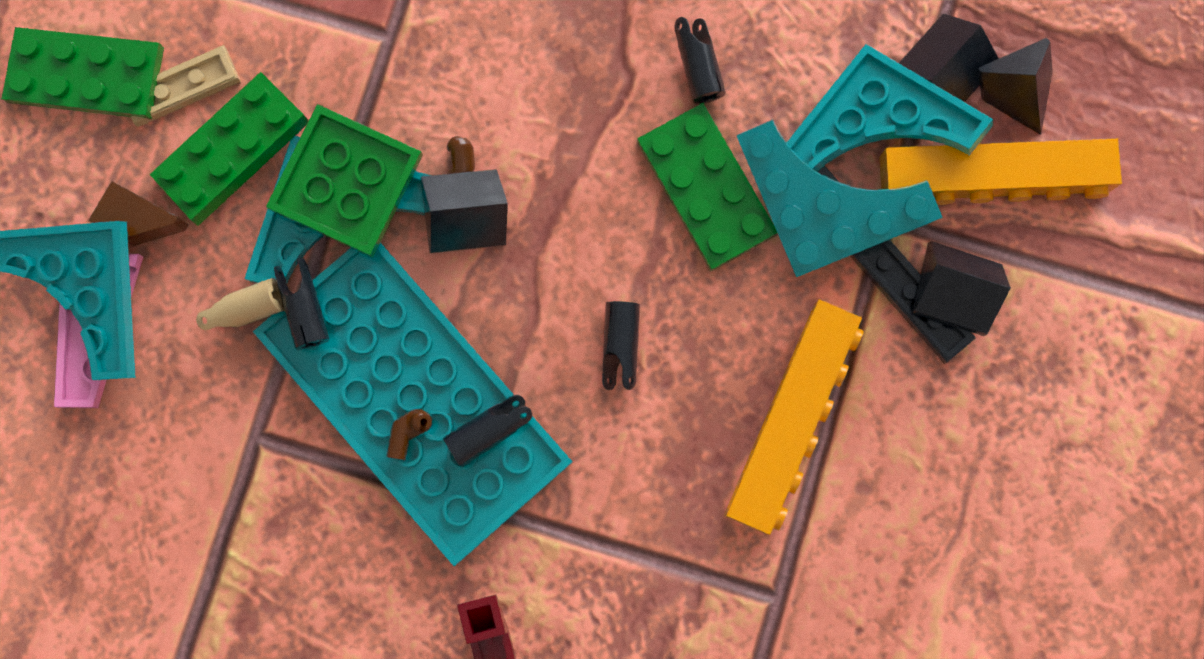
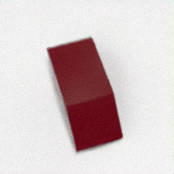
M497 594L457 605L466 644L471 645L474 659H516L510 631Z

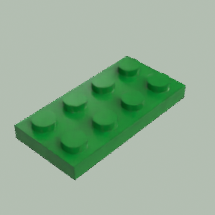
M15 27L1 99L10 104L124 117L137 116L152 120L150 113L155 103L154 91L155 86L158 85L156 80L161 69L164 47L158 42Z
M260 72L149 175L187 217L199 226L307 125L309 120Z
M704 103L637 138L640 149L711 272L777 236L778 233L772 220Z

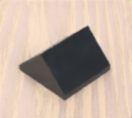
M943 13L903 57L899 64L965 102L980 86L978 68L999 58L981 25Z
M497 169L420 177L429 253L506 245L508 202Z
M930 241L927 245L912 313L986 336L1011 289L1003 265Z

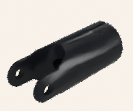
M679 17L675 22L674 29L693 102L701 104L722 98L726 91L705 20L698 18L694 21L692 34L688 20L685 17Z
M299 257L298 264L302 275L301 287L294 294L289 290L280 266L274 267V273L295 349L303 350L328 342L330 338L308 265L303 257Z
M606 302L602 384L606 390L614 389L617 369L620 363L622 365L623 387L627 390H632L635 387L640 304Z
M513 395L502 403H498L443 437V440L458 464L464 467L510 437L517 429L527 424L532 418V411L529 407L525 406V400L522 396ZM514 401H519L517 406H512ZM526 413L525 418H520V415Z

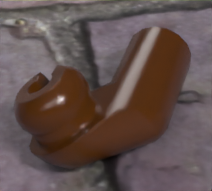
M461 136L452 137L447 143V150L451 153L452 168L446 174L474 172L475 157L473 145L467 138H462Z
M414 409L396 419L391 427L386 457L406 460L409 441L431 428L432 418L430 414L422 409Z

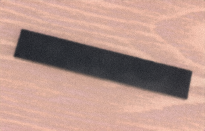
M826 166L818 171L821 175L839 182ZM890 239L850 255L944 364L949 362L976 339L969 331L912 313L921 274Z

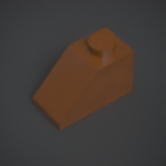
M113 181L109 184L88 220L91 223L127 222L128 243L133 246L183 232L189 225L174 214Z

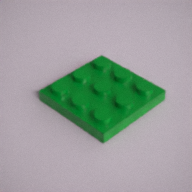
M317 104L266 208L373 258L423 154L420 150Z

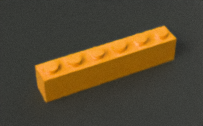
M1118 138L978 144L970 156L948 145L885 148L879 157L881 190L911 186L927 180L937 205L954 203L955 198H970V203H987L993 201L994 197L1008 196V201L1010 202L1028 201L1032 199V195H1046L1047 200H1064L1070 198V194L1085 193L1086 199H1098L1108 197L1109 192L1122 184Z
M820 299L813 305L724 513L725 517L766 535H771L773 529L780 530L788 512L787 508L782 507L788 492L795 494L803 477V473L798 471L804 456L807 458L811 457L819 437L813 435L818 421L825 423L832 409L834 401L828 399L834 385L841 386L849 366L843 363L848 350L855 352L862 338L864 330L858 328L862 317Z

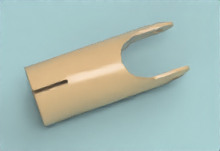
M270 278L224 296L212 308L201 311L197 315V325L203 330L219 326L241 327L284 311L277 280ZM203 317H205L207 320L206 324H204L202 321Z

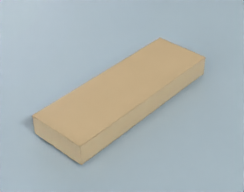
M222 45L159 73L156 80L158 85L155 86L154 91L155 103L151 107L150 113L152 120L131 116L132 121L137 127H140L240 83L241 80L225 46Z

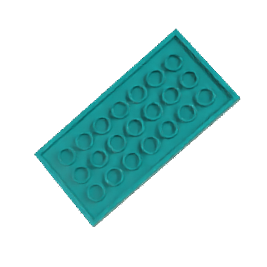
M381 242L373 258L350 248L312 280L330 340L313 348L296 350L285 311L271 315L253 333L450 563L456 566L571 465L573 461L532 416L527 424L517 429L510 437L464 467H461L448 449L443 437L514 394ZM514 401L512 406H517L519 401ZM414 409H422L429 413L432 418V426L427 432L409 441L406 460L386 457L393 422ZM526 413L520 415V418L526 417Z

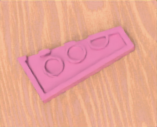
M129 254L131 297L143 260V256L139 254ZM60 303L54 407L98 408L106 380H92L87 350L80 334L82 328L71 310H65Z

